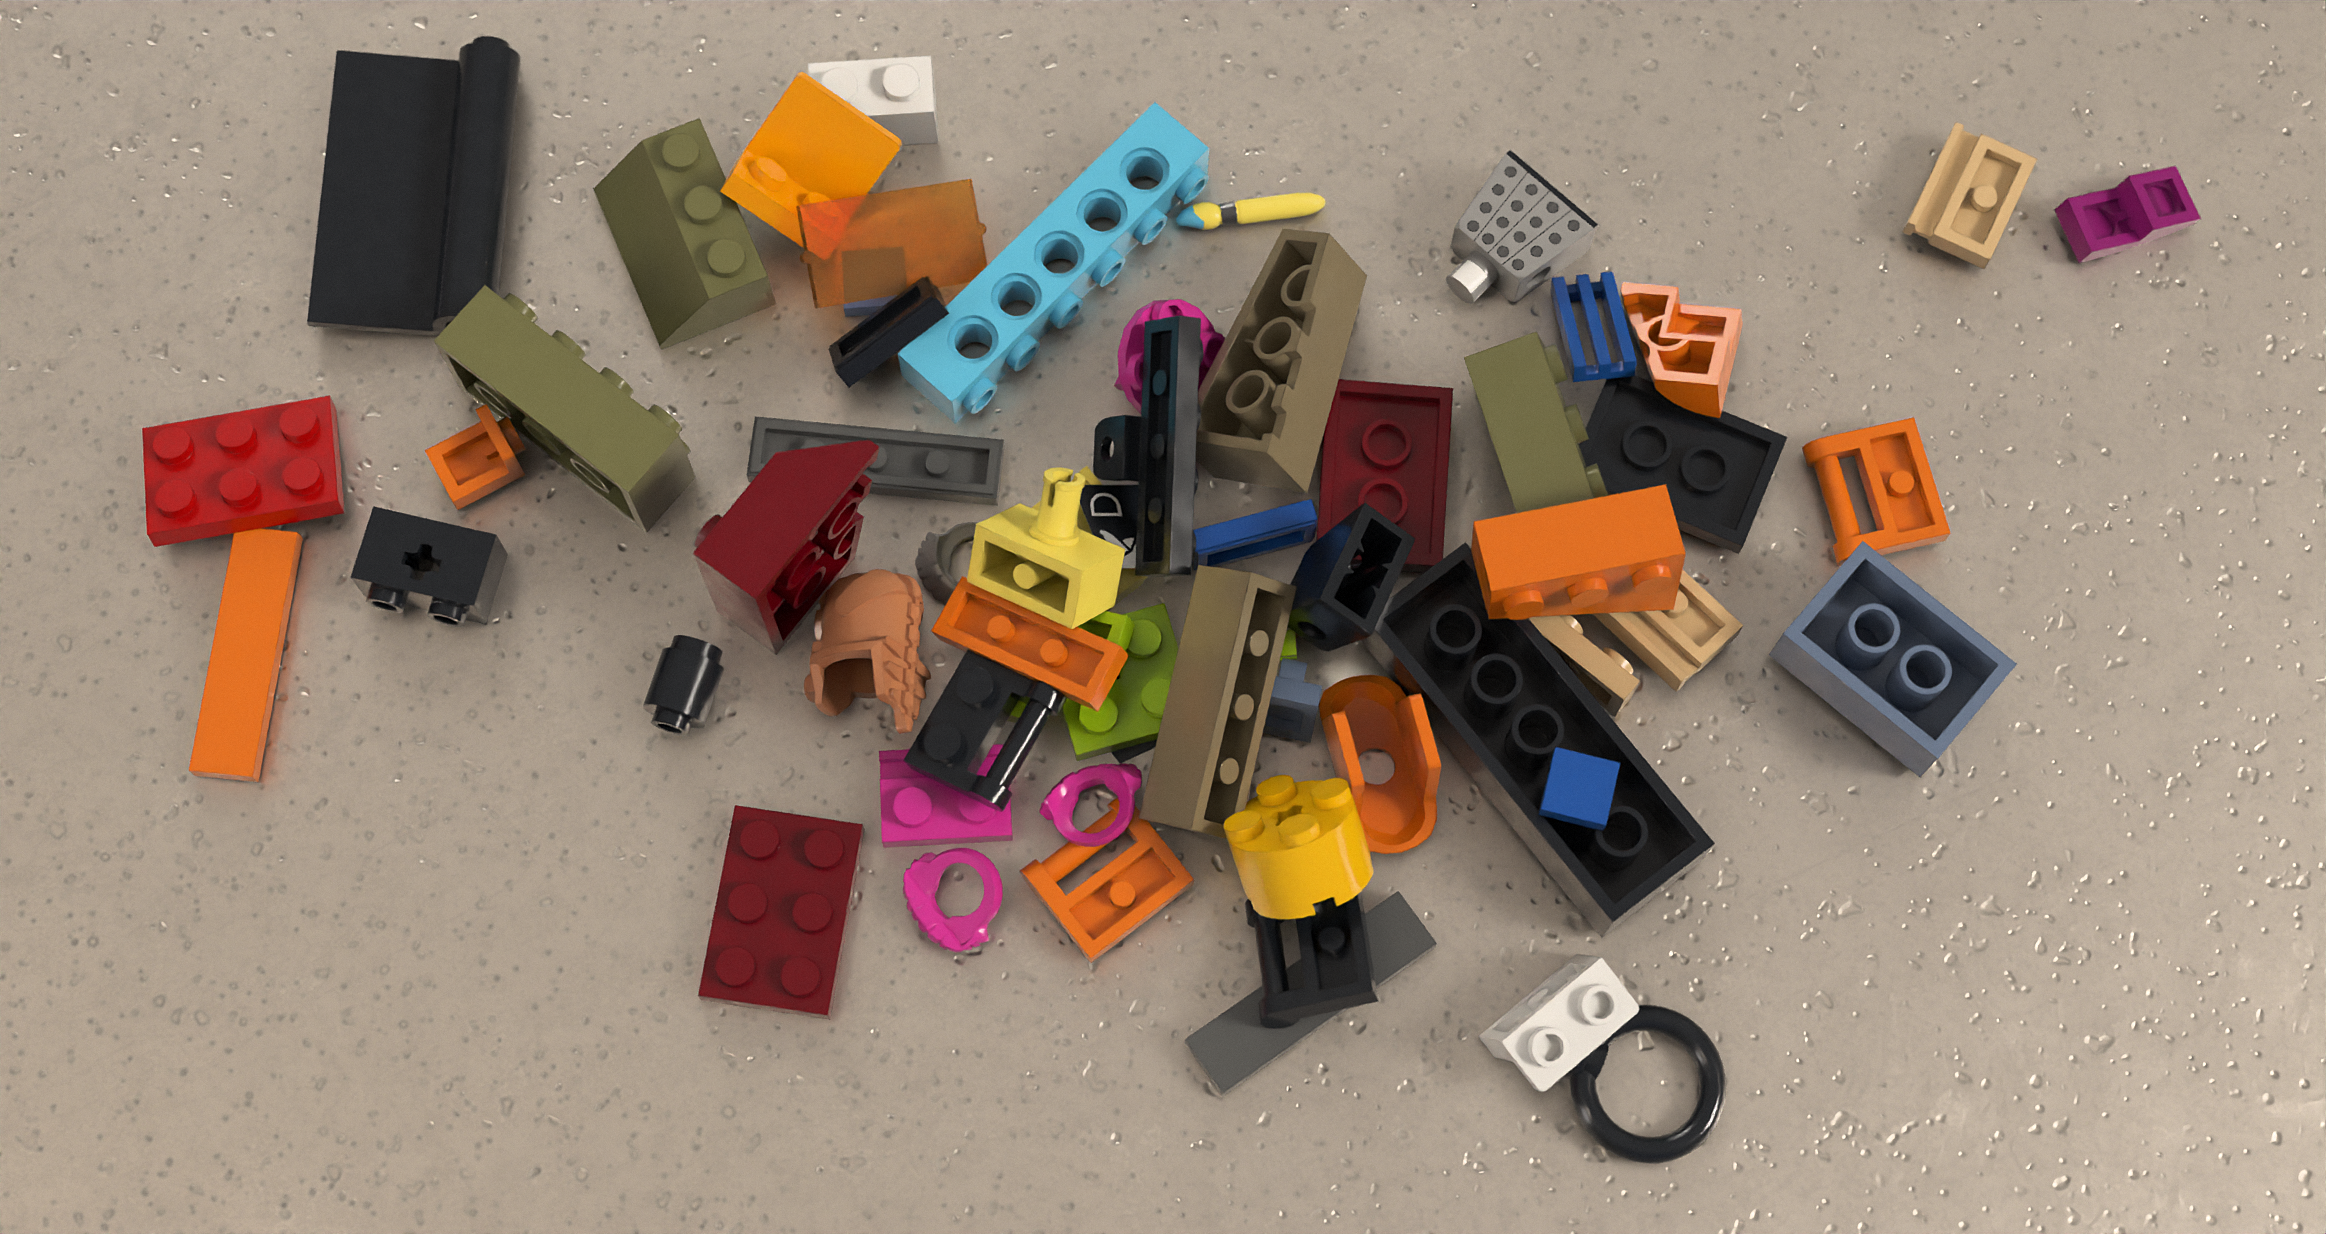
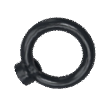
M1643 1004L1638 1005L1639 1011L1563 1077L1570 1079L1573 1105L1582 1125L1602 1147L1630 1161L1648 1164L1665 1163L1691 1153L1711 1135L1718 1124L1724 1108L1726 1077L1721 1057L1714 1043L1700 1026L1675 1010L1657 1005ZM1637 1031H1654L1665 1034L1682 1045L1695 1063L1700 1082L1699 1099L1696 1108L1690 1118L1671 1133L1657 1137L1632 1134L1613 1122L1601 1105L1597 1093L1596 1079L1605 1063L1609 1046L1626 1034Z

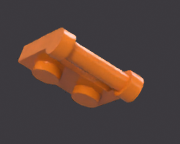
M1914 417L1822 437L1802 447L1807 467L1815 468L1837 543L1832 546L1838 566H1842L1862 541L1880 555L1944 542L1951 534ZM1855 457L1877 528L1875 532L1861 534L1839 463L1840 459Z
M1118 797L1107 805L1109 812L1082 832L1092 834L1108 828L1114 822L1119 812ZM1136 805L1132 819L1123 831L1129 834L1136 843L1069 894L1065 895L1057 885V882L1110 842L1095 847L1079 846L1068 842L1041 863L1035 859L1020 870V874L1030 889L1045 904L1090 963L1094 962L1194 885V878L1147 820L1139 819L1140 810Z

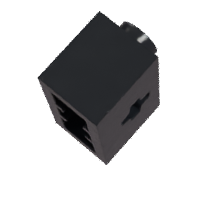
M373 506L350 578L366 597V602L378 609L394 613H402L405 606L428 611L427 616L430 619L454 627H464L466 620L486 624L508 553L496 534ZM434 563L439 567L438 572L430 571ZM418 571L426 572L423 580L418 578Z

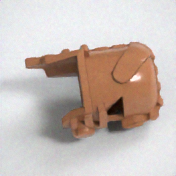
M884 569L855 573L840 578L825 591L818 602L820 609L816 610L814 619L816 641L812 643L810 674L804 680L805 695L810 702L815 703L821 712L830 717L839 715L850 706L855 698H878L893 708L897 732L899 734L912 732L913 722L919 716L921 701L926 699V692L924 690L926 680L931 679L930 671L918 659L919 654L917 653L920 643L919 627L921 626L924 612L921 588L911 576L892 573Z

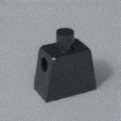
M1368 504L1360 505L1313 543L1304 554L1290 585L1297 588L1287 627L1318 649L1326 652L1371 636L1416 539ZM1358 555L1361 556L1362 562L1350 565L1352 559Z

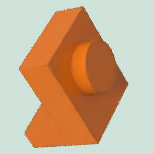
M487 404L475 409L481 420L480 422L425 450L457 510L525 475L515 455L526 450L509 417L507 416L496 422Z

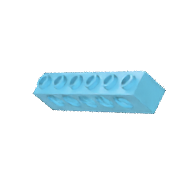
M1154 102L947 305L949 311L947 316L907 344L898 353L902 377L955 424L968 411L975 414L982 410L997 391L996 383L1011 368L1015 371L1023 369L1037 354L1040 348L1039 341L1054 326L1061 329L1069 324L1080 311L1083 305L1082 298L1096 284L1101 287L1109 284L1125 264L1124 256L1139 242L1143 245L1150 243L1164 228L1168 219L1166 215L1180 201L1188 204L1201 193L1209 180V147ZM1147 176L1154 178L1159 184L1152 189L1141 190L1132 186L1130 182L1135 178ZM1099 217L1110 218L1117 223L1113 229L1103 232L1093 230L1088 226L1089 222ZM1060 258L1067 259L1075 264L1072 270L1061 274L1053 273L1045 268L1050 261ZM1015 300L1026 301L1033 306L1028 313L1021 316H1012L1002 310L1007 303ZM972 342H980L990 348L984 356L976 359L966 358L959 353L963 346Z

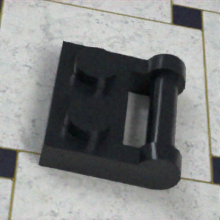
M967 650L903 761L911 769L994 810L1003 812L1013 795L1008 790L1050 715L1055 717L1059 715L1067 701V697L1042 681L1029 679ZM1021 701L1027 704L986 776L977 775L979 768L1017 702Z
M1361 892L1339 906H1336L1333 896L1313 903L1315 915L1296 919L1305 987L1289 990L1280 924L1285 919H1274L1258 914L1253 909L1251 900L1247 899L1245 902L1247 923L1255 928L1264 998L1258 1002L1261 1025L1270 1029L1286 1028L1296 1024L1301 1018L1379 1002Z

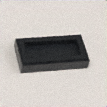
M928 275L920 278L830 345L829 352L835 372L848 387H851L949 314L940 290Z

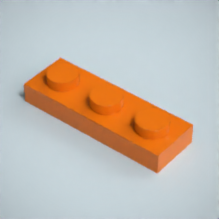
M964 576L959 580L931 630L939 640L965 652L970 650L1029 679L1042 681L1060 691L1068 699L1097 712L1129 657L1120 645L1079 627L1070 629L967 582V578Z

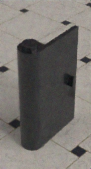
M492 36L477 37L472 43L460 48L458 60L337 50L307 317L308 326L439 336L484 285L499 295L521 60L518 52L510 48L505 40Z

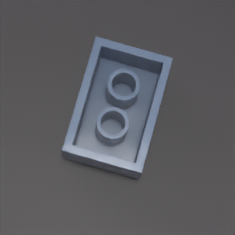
M1864 541L1860 543L1786 629L1769 654L1770 657L1918 777H1921L1941 756L2017 665V663Z

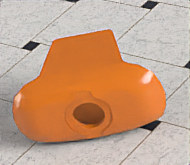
M1359 675L1336 682L1323 692L1319 703L1320 718L1336 778H1343L1348 781L1369 851L1391 854L1402 853L1412 849L1431 836L1436 824V795L1441 771V762L1422 695L1419 693L1406 697L1402 688L1386 676ZM1378 749L1391 757L1394 763V774L1390 780L1377 785L1370 784L1364 780L1358 760L1364 752Z

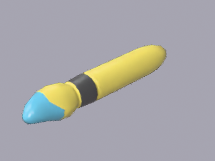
M1291 193L1237 200V202L1230 201L1220 203L1219 205L1201 202L1182 210L1176 218V223L1179 226L1212 230L1219 225H1237L1238 223L1248 224L1296 218L1320 211L1325 206L1326 201L1322 196L1314 193Z

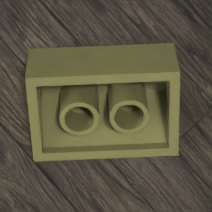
M700 118L641 140L593 188L661 350L776 305L768 274L738 205L720 192L726 178Z

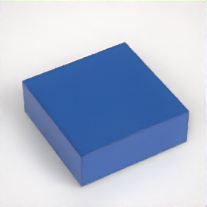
M1555 747L1538 815L1603 831L1607 824L1620 763Z

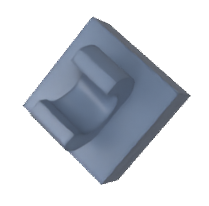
M1282 658L1279 676L1275 678L1263 733L1311 743L1322 685L1304 682L1308 663Z

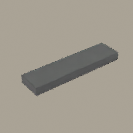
M757 416L754 418L747 468L749 482L753 481L776 452L871 440L880 448L877 460L863 472V474L872 479L869 494L998 506L1004 455L1003 439Z
M1399 891L1365 914L1376 989L1433 950L1437 945ZM1300 959L1286 969L1289 990L1305 987L1302 961ZM1261 986L1187 1037L1185 1044L1223 1097L1347 1009L1301 1018L1296 1024L1286 1028L1270 1029L1261 1025L1258 1002L1264 998L1263 986Z

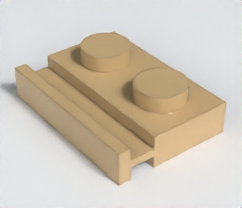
M1956 122L1903 232L1910 236L1914 232L1929 239L1928 244L1985 269L2034 168L2037 158L1982 133L1977 137L1962 130L1964 125Z
M1683 569L1674 610L1593 614L1676 692L1693 674L1696 675L1730 644L1744 626Z

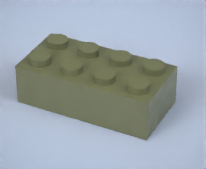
M484 285L434 340L456 383L480 404H487L490 411L498 418L503 419L508 416L516 432L647 533L696 478L687 456L691 450L679 435L682 427L670 414L659 406L653 404L647 410L630 396L634 393L633 389L611 369L604 367L599 373L582 359L586 354L569 336L559 330H556L551 336L536 325L535 321L538 317L518 297L508 293L503 299Z

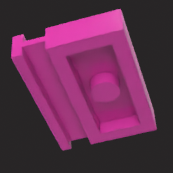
M1004 744L992 746L977 775L986 776ZM910 749L879 751L881 830L884 848L1013 841L1011 798L1003 812L994 810L911 769L903 761Z

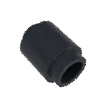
M675 635L671 646L662 649L643 704V708L653 715L652 725L661 730L684 736L688 735L690 728L705 727L724 668L719 664L723 654L721 649L706 641L684 635Z

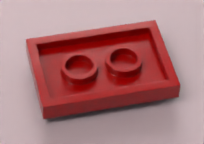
M330 395L142 428L147 535L154 547L345 514L337 412Z

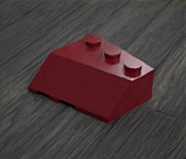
M871 440L776 452L724 516L714 515L706 522L696 537L695 547L697 548L693 552V556L717 612L776 655L816 607L825 591L837 581L855 559L864 516L859 514L857 509L862 500L869 494L872 479L863 474V472L877 460L880 448Z

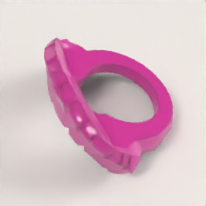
M1104 763L1082 768L1076 773L1072 772L1066 775L1051 789L1044 798L1039 813L1047 820H1053L1059 833L1073 844L1085 847L1104 845L1117 838L1129 825L1135 808L1134 794L1142 786V772L1136 765L1127 763ZM1099 784H1105L1119 799V812L1116 819L1108 828L1098 833L1088 834L1078 831L1073 825L1072 814L1079 800L1080 792Z
M969 848L949 849L938 855L926 852L919 860L914 859L911 863V868H907L903 876V894L905 899L908 900L906 903L907 909L913 912L912 917L914 921H918L919 929L923 933H927V937L935 944L939 943L940 947L953 952L972 950V947H978L980 943L987 942L989 940L988 924L998 913L1003 897V887L999 872L990 859L982 853ZM955 863H965L976 869L984 884L983 900L973 913L967 916H952L950 918L937 905L935 892L938 890L941 875L949 866Z

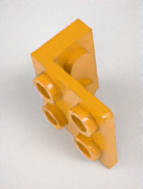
M799 72L736 160L720 192L825 262L838 244L848 219L897 154L902 141L804 72Z

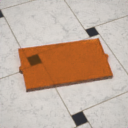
M972 178L796 206L804 252L800 254L799 259L803 264H807L815 309L899 295L913 283L927 275L937 288L970 283L987 267L982 238L987 228L985 224L979 222Z

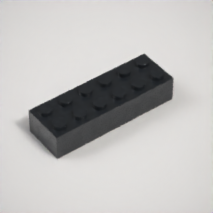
M1466 542L1388 599L1373 634L1361 640L1392 680L1402 688L1406 697L1421 693L1431 728L1602 938L1704 859L1715 843L1530 619L1488 618L1471 548ZM1555 747L1620 763L1608 820L1603 831L1538 815Z

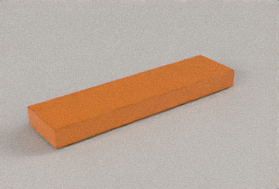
M260 528L233 534L189 771L194 776L259 782L303 538L298 532Z

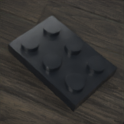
M1635 375L1606 379L1585 428L1589 440L1579 443V447L1586 467L1597 463L1608 495L1666 484L1679 530L1739 554L1744 546L1787 436L1723 410L1721 417L1716 418L1684 409L1658 392L1653 382Z

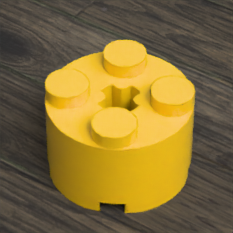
M1289 775L1270 777L1258 784L1256 787L1257 796L1246 803L1245 810L1231 815L1223 823L1245 894L1251 900L1253 909L1262 916L1274 919H1298L1315 915L1313 903L1333 896L1336 906H1339L1360 893L1372 878L1374 871L1369 847L1348 781L1343 778L1294 783V779Z

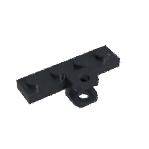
M1174 316L1145 322L1141 417L1131 415L1107 417L1101 420L1095 427L1094 475L1101 480L1139 482L1135 576L1168 577L1191 575L1192 558L1196 550V536L1193 531L1194 495L1199 483V475L1195 464L1197 430L1201 422V409L1198 403L1199 367L1203 360V344L1200 339L1201 318ZM1113 441L1114 450L1112 457H1110V446Z

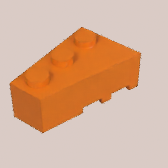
M1666 484L1473 521L1471 552L1489 619L1509 618L1512 620H1522L1540 616L1674 610L1686 552Z

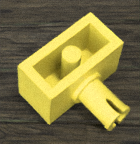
M1056 467L1044 471V484L1039 511L1019 503L976 524L967 582L1070 629H1074L1115 606L1125 549L1080 530L1076 526L1085 477L1078 472L1074 474L1073 482H1070L1073 470Z

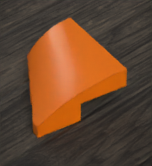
M1623 282L1621 299L1655 389L1671 402L1684 409L1720 418L1742 330V310L1680 304L1679 287Z

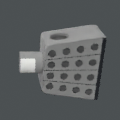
M1509 150L1500 160L1455 226L1450 248L1462 262L1446 277V282L1453 293L1468 304L1474 303L1490 285L1509 301L1517 302L1582 257L1591 247L1598 224L1514 152Z

